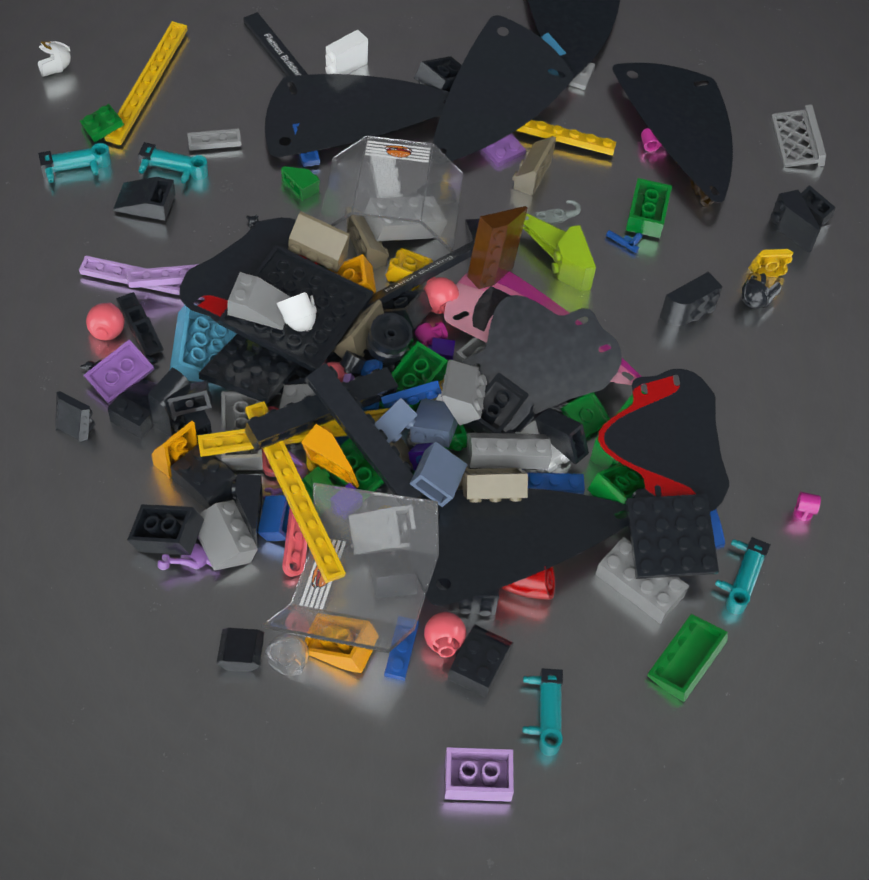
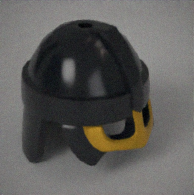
M751 272L742 286V300L744 304L752 309L767 307L781 292L780 282H775L768 288L765 285V273L756 274Z

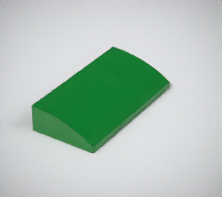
M691 614L647 676L665 691L685 702L727 643L728 632Z

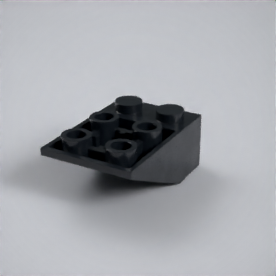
M151 177L124 182L113 211L166 221L175 197L174 180Z

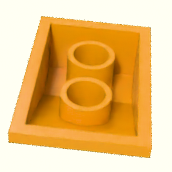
M363 254L344 261L338 272L328 269L376 293L373 266Z
M190 421L176 434H173L152 453L153 464L169 479L172 477L170 466L198 445L195 423L193 421Z
M315 424L301 442L309 460L358 488L359 483L354 471L334 438L333 432L326 426L321 427Z
M318 615L299 650L340 669L362 673L379 637L369 623Z

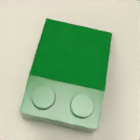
M349 438L340 448L354 471L359 483V487L356 489L363 495L364 502L384 482ZM328 471L330 477L341 487L344 488L348 484Z
M619 463L598 472L587 490L594 497L626 504V499L633 498L632 495L636 490L644 489L645 483L640 473ZM623 510V511H620V512L616 513L615 516L618 515V514H620V513H622V512H624V511H626V510Z

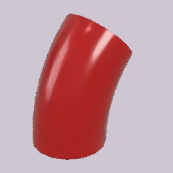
M548 568L530 577L501 587V589L527 598L551 600L555 593L554 568Z

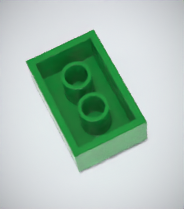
M638 178L625 231L639 232L643 235L660 238L672 185Z

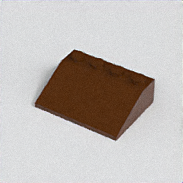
M526 206L480 216L467 275L478 289L495 285L514 267L528 209Z

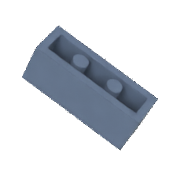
M400 398L374 425L378 430H383L387 435L388 439L386 441L388 443L391 441L395 443L402 437L400 432L405 427L409 429L416 423L414 418L418 414Z

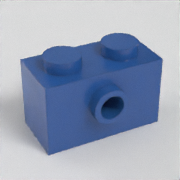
M285 495L265 496L258 534L266 541H286L290 506Z

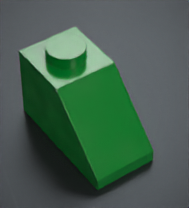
M286 166L281 168L282 181L302 201L319 192L320 179L309 169Z

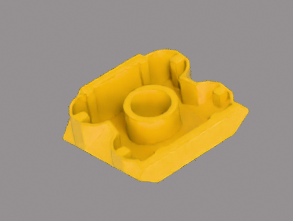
M401 248L396 252L395 258H391L385 276L388 282L392 281L395 283L432 263L433 260ZM418 285V286L412 288L411 290L414 291V290L417 289L420 285Z
M789 249L762 250L748 268L756 274L765 273L766 277L782 276L787 273V264L792 261L794 252Z

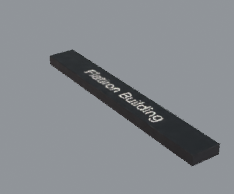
M258 12L243 17L244 23L286 76L308 75Z
M475 240L374 293L373 298L364 310L378 299L383 305L470 258Z

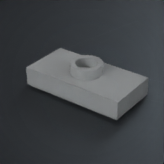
M589 63L569 85L585 90L594 71L595 64Z

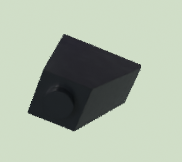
M549 407L535 418L539 434H545L550 439L551 444L572 463L577 464L589 454L582 423Z

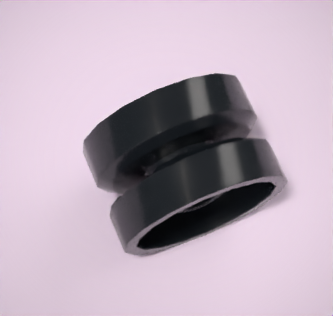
M395 313L378 315L373 320L366 339V346L370 355L384 363L399 361L405 356L413 336L412 327L401 315Z

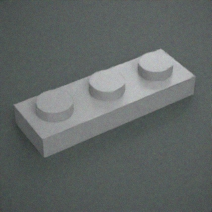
M239 128L187 133L189 151L241 146Z

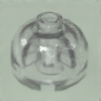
M282 633L269 643L265 650V655L268 654L269 659L267 661L276 671L287 675L288 672L294 673L293 676H296L303 671L308 662L309 647L298 635Z

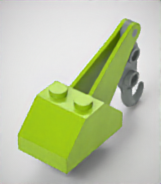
M567 200L566 203L575 206L574 210L566 211L557 208L536 212L534 216L526 213L523 229L554 259L552 271L556 273L558 280L579 291L591 290L596 265L581 226H571L566 232L552 226V224L563 223L565 220L577 216L581 211L580 204L574 200Z

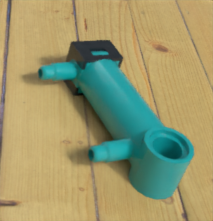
M146 142L143 143L138 153L140 165L138 171L140 174H143L147 168L152 169L153 166L183 173L181 177V183L183 184L186 183L190 175L196 180H203L208 176L207 159L202 155L191 157L156 149L155 144Z
M104 143L94 144L92 148L51 154V151L38 153L43 178L47 177L50 183L54 182L55 172L91 166L93 174L98 175L99 168L107 167L111 163L109 147Z
M751 537L748 544L735 539L731 542V545L745 551L733 585L717 580L715 583L716 586L730 592L725 605L732 614H741L746 609L771 545L754 537Z
M542 668L540 676L530 675L523 677L524 683L539 685L540 726H523L522 732L529 735H540V751L544 755L553 756L560 750L563 740V670ZM546 739H552L556 744H548Z

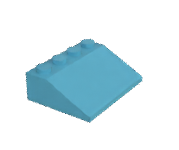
M184 305L178 312L170 369L172 367L175 368L189 381H204L199 379V372L237 333L219 325L209 316L194 312Z

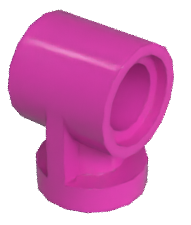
M649 128L642 131L641 138L645 151L653 152L662 146Z
M441 321L437 322L435 327H432L430 323H424L418 326L414 332L419 342L428 347V344L432 345L433 338H448L447 329Z
M800 491L793 512L794 516L800 521H809L819 511L821 496Z

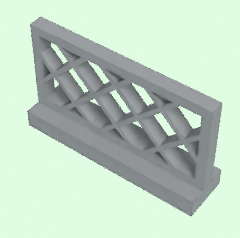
M805 105V110L771 115L784 168L817 163L818 167L825 166L826 152L812 105ZM802 116L803 119L799 122L793 118ZM777 119H784L786 122L781 124L777 122ZM789 123H792L796 125V127L794 129H791L787 127V125ZM799 128H802L806 130V132L804 134H801L797 132V130ZM782 130H785L789 132V134L787 136H784L780 134V132ZM792 135H795L799 137V139L796 142L790 139V137ZM802 140L809 142V145L805 147L800 143ZM787 142L793 146L788 149L783 145ZM797 147L803 151L801 154H798L793 150ZM807 152L813 155V158H806L804 155ZM789 155L796 158L795 160L787 161Z

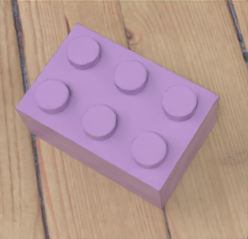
M446 748L444 799L512 800L514 793L513 750Z

